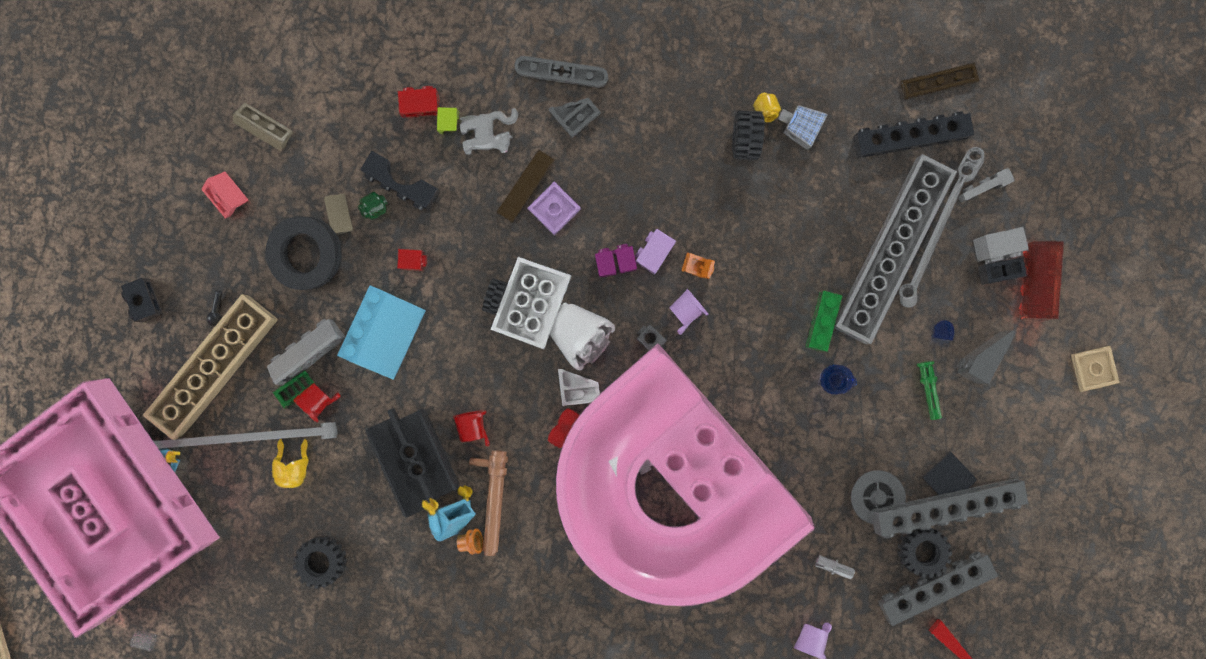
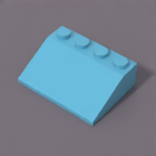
M370 285L337 356L394 380L426 310Z

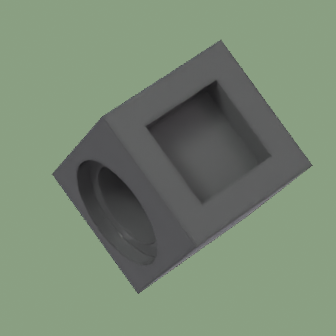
M651 325L648 327L643 326L636 333L639 336L636 340L648 351L656 344L662 346L667 341ZM651 333L655 336L653 344L646 343V334Z

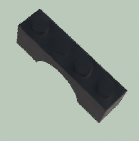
M372 150L360 169L364 173V178L371 182H374V180L380 182L381 188L388 192L392 189L397 192L396 196L405 202L407 199L414 202L413 206L421 211L424 208L429 211L440 193L438 188L422 179L411 185H402L395 182L391 175V162Z

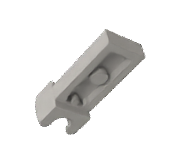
M1006 168L979 181L980 186L974 188L971 185L963 189V194L959 195L958 199L962 203L993 187L999 189L1014 182V177L1009 168Z

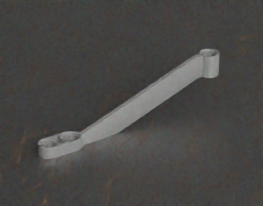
M973 147L969 149L958 168L959 179L943 209L910 284L902 285L899 290L900 303L904 307H913L918 301L917 288L965 182L972 181L976 177L984 162V151L981 148ZM973 154H978L981 156V158L978 160H972L970 156ZM964 169L973 171L970 175L962 174ZM907 294L912 295L911 297H905Z

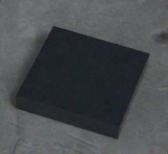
M951 451L945 454L922 476L923 480L938 495L968 489L977 481L974 475Z

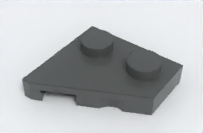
M589 98L548 109L571 138L576 136L601 114Z

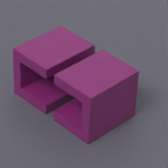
M628 244L616 246L617 249L610 251L609 248L598 250V253L595 254L599 278L616 275L613 255L617 257L620 274L636 271L637 265L633 246L628 247Z

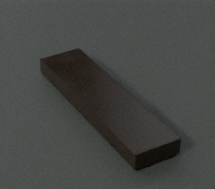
M974 62L902 80L900 85L904 100L977 83L980 80Z
M539 149L496 212L513 223L555 159Z

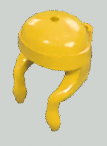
M279 439L277 443L278 454L272 463V476L277 486L295 488L303 484L309 462L306 454L308 447L306 439L301 444L302 459L287 465L280 462L283 457L284 444L282 439Z

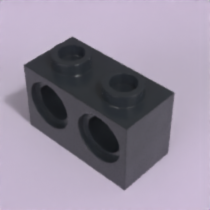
M1023 257L978 266L981 285L1027 276Z

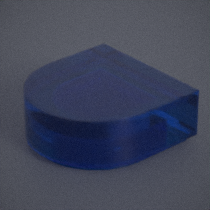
M947 320L937 322L933 329L932 338L953 341V324Z

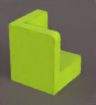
M438 107L437 131L439 134H444V131H457L458 109Z

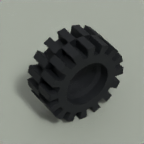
M492 278L484 297L482 311L494 315L497 314L508 285L507 282Z

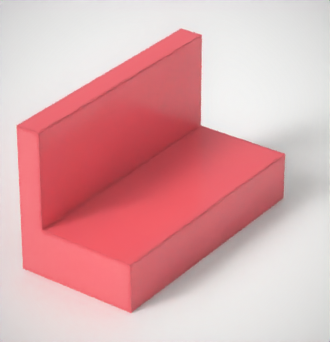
M226 172L208 178L201 189L225 219L233 214L236 207L249 201Z

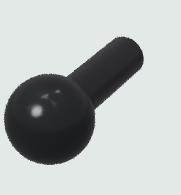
M215 290L212 310L206 316V322L210 326H216L222 319L219 313L222 291Z

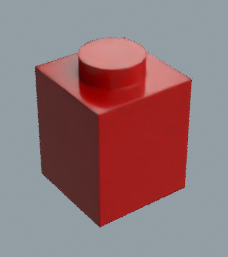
M398 249L397 268L400 270L423 271L424 267L427 266V255H424L425 252L422 250Z

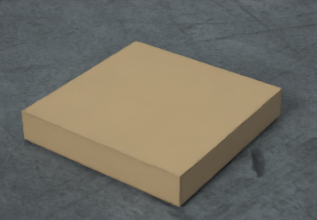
M1111 346L1071 354L1080 392L1120 383Z

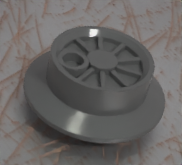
M881 470L863 474L855 482L851 492V502L854 511L862 520L873 524L871 510L905 503L906 501L905 490L899 479L893 474Z

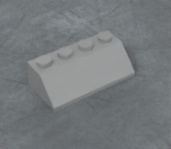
M321 320L316 324L317 328L312 332L307 331L301 336L302 340L297 344L295 342L286 347L284 354H278L270 360L271 364L267 368L275 385H284L345 340V335L333 320Z

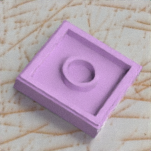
M553 182L528 207V210L555 236L581 210V207Z

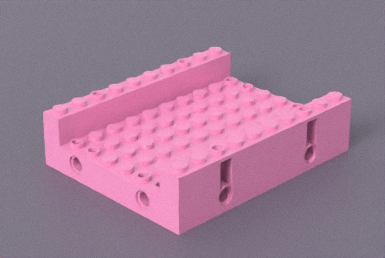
M110 378L83 382L0 445V528L75 638L105 622L116 614L115 611L193 554L207 548L220 538Z

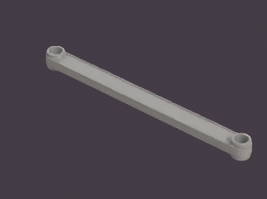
M336 422L320 423L321 427L157 440L153 442L159 449L321 435V439L337 438L338 431Z

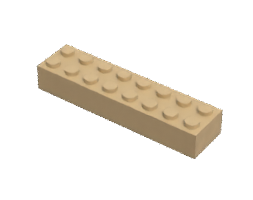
M242 294L143 416L172 440L181 439L278 319L250 296Z

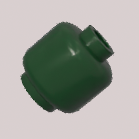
M371 192L359 200L358 209L365 219L374 220L386 213L385 205L388 203L382 194L378 195L376 192Z

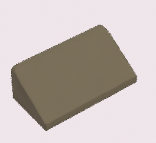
M346 195L324 196L330 227L337 235L353 231Z

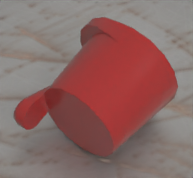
M313 383L293 400L308 416L318 423L317 417L326 406L339 399L341 395L337 392L330 398L319 386Z
M486 410L472 411L453 416L460 442L484 438L485 446L490 445L483 421V415L487 413Z

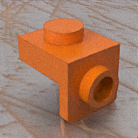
M687 253L681 271L699 278L710 279L714 271L715 261Z

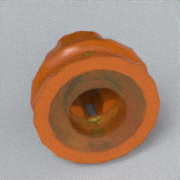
M477 528L474 530L470 529L466 534L458 535V550L460 552L468 551L471 555L475 553L480 554L483 550V537L480 530Z

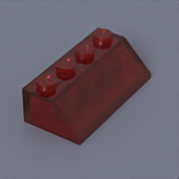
M1033 241L1027 243L1029 250L1023 251L1027 276L1024 277V283L1020 290L1023 297L1019 313L1021 314V319L1056 320L1059 317L1064 241Z

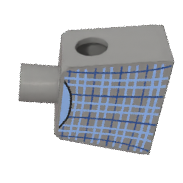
M798 105L793 113L782 109L778 120L787 123L784 134L806 150H809L828 114Z

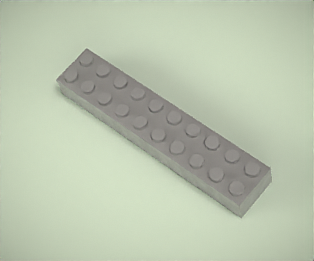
M923 154L916 158L836 318L834 329L864 344L872 343L957 171Z

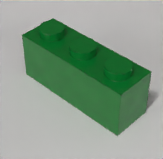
M827 291L819 292L805 345L806 348L828 352L842 295Z

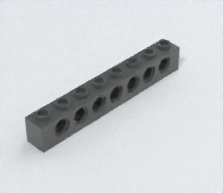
M1014 478L873 509L871 514L875 533L883 538L894 537L895 533L908 534L912 533L913 529L926 530L930 529L931 525L936 524L944 526L953 520L961 522L966 521L967 517L971 516L976 518L984 517L985 513L989 512L994 514L1002 513L1003 509L1007 508L1020 509L1021 505L1028 504L1025 481ZM988 497V502L984 504L985 498ZM970 501L969 508H966L967 502ZM952 505V510L948 513V508ZM934 509V514L930 517V511ZM916 513V518L912 521L911 517ZM897 517L898 521L893 525V519Z

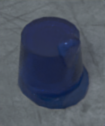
M830 365L822 371L820 384L827 393L840 395L847 393L852 387H855L857 379L846 366Z

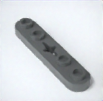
M529 56L518 57L514 64L516 72L523 77L602 88L608 82V73L601 67ZM563 67L564 71L568 73L559 76V73L556 71Z

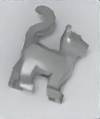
M512 108L510 117H507L501 111H493L488 114H480L479 116L461 117L460 121L462 124H460V130L462 135L467 134L470 130L475 131V138L462 142L464 152L469 155L472 153V150L487 151L494 148L502 153L507 152L510 139L513 137L509 132L494 136L493 120L498 118L503 124H513L518 119V111Z

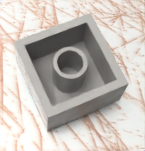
M1024 227L985 235L973 240L978 262L985 261V264L1022 256L1023 251L1029 250Z

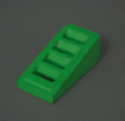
M305 370L272 392L284 409L293 404V399L309 387H305L300 381L302 377L309 386L314 383ZM297 382L302 391L299 392L293 384ZM289 387H290V388L293 390V392L296 394V395H294L293 397H292V395L289 393V391L287 390ZM284 392L289 400L285 401L281 393Z

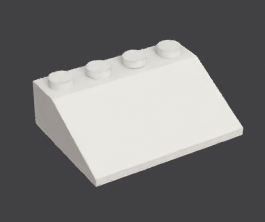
M518 257L491 330L544 349L571 275Z

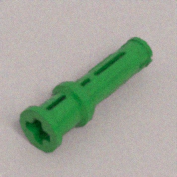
M934 360L917 363L921 374L920 383L924 384L930 420L943 418L935 383L938 378L934 373ZM931 392H932V396H933V401H934V406H935V408L933 407Z

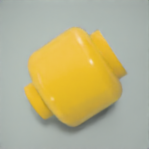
M761 93L753 104L755 111L763 113L765 122L776 120L781 111L779 102L774 94Z

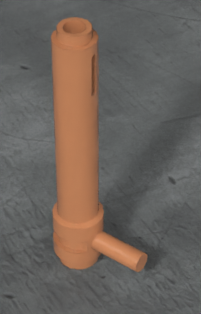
M492 450L489 460L470 458L469 465L488 467L489 484L483 539V551L486 556H496V552H498L504 478L507 475V451Z

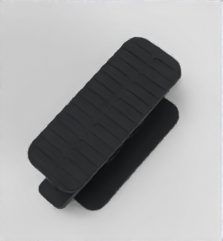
M392 408L387 411L389 419L365 429V433L402 515L408 518L424 510L422 507L423 501L430 503L429 498L437 502L436 498L456 490L460 486L425 409H419L399 419L396 410ZM408 446L414 449L413 457L406 455L405 451ZM415 464L421 465L423 469L420 475L416 474L413 470Z

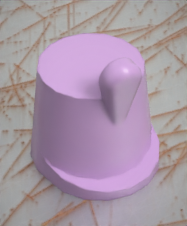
M688 289L669 307L683 324L677 331L680 335L684 333L693 320L702 314L709 315Z
M824 623L822 630L804 624L794 649L819 659H826L824 652L828 634L832 629L831 624Z

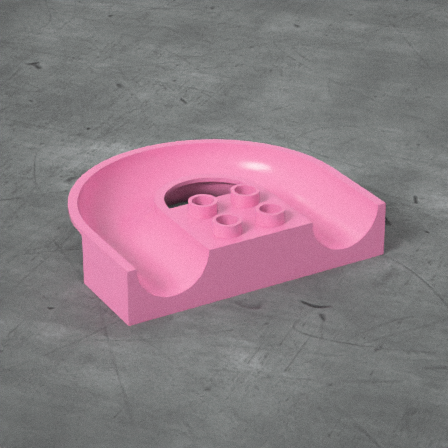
M656 344L601 392L583 411L570 430L561 451L556 477V495L562 524L571 544L584 563L598 577L620 592L642 601L667 606H687L706 603L727 596L753 580L814 529L811 516L659 344ZM618 457L617 477L609 463V460ZM647 459L698 515L699 520L687 526L668 527L653 521L643 512L636 498L635 480L639 469Z

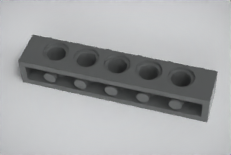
M974 552L964 561L958 560L953 562L952 566L945 571L941 569L940 572L942 574L940 575L934 574V577L931 578L927 576L925 578L921 577L917 580V583L911 586L907 584L900 587V591L894 594L887 593L883 595L878 603L887 622L894 626L998 577L988 555L982 552ZM974 566V573L972 575H969V568ZM957 574V581L951 583V577ZM940 583L939 590L933 591L934 584ZM918 591H922V598L916 600V593ZM901 599H905V605L902 608H898V602Z

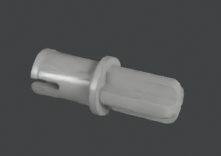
M821 555L817 557L815 567L827 570L832 575L835 573L848 579L853 578L855 573L853 568L838 563V560H830Z

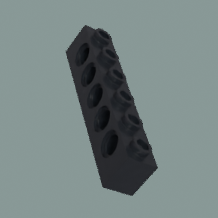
M963 111L953 113L950 117L938 115L933 117V120L926 121V118L914 120L915 123L908 124L907 121L896 123V126L892 127L886 124L878 126L875 130H870V128L860 129L853 136L857 159L968 140L975 136L971 113L964 114ZM947 124H951L954 127L953 132L948 130ZM928 127L934 128L935 135L929 133ZM910 130H913V131L916 132V134H917V137H916V138H912V137L910 136V134H909V131H910ZM891 133L898 136V141L891 139ZM872 137L879 139V145L872 142Z

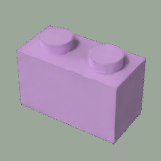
M658 229L654 233L652 231L645 239L648 242L644 249L640 247L635 255L637 258L636 264L654 275L676 242Z

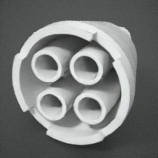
M565 302L558 310L559 312L549 335L569 363L575 369L583 370V365L588 362L593 363L610 343L608 340L609 335L615 331V325L604 317L577 305Z

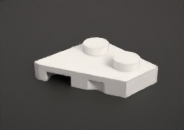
M558 369L562 406L591 403L600 395L598 382L563 369Z

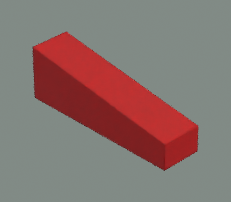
M937 619L928 631L958 658L972 659L944 623Z

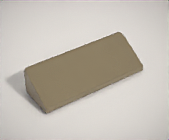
M244 103L233 114V122L280 151L285 147L293 134L292 130L247 103Z

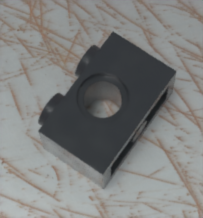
M142 277L121 285L122 298L127 302L129 307L128 314L134 322L142 323L163 315L150 279ZM141 296L143 298V302L139 306L138 298Z

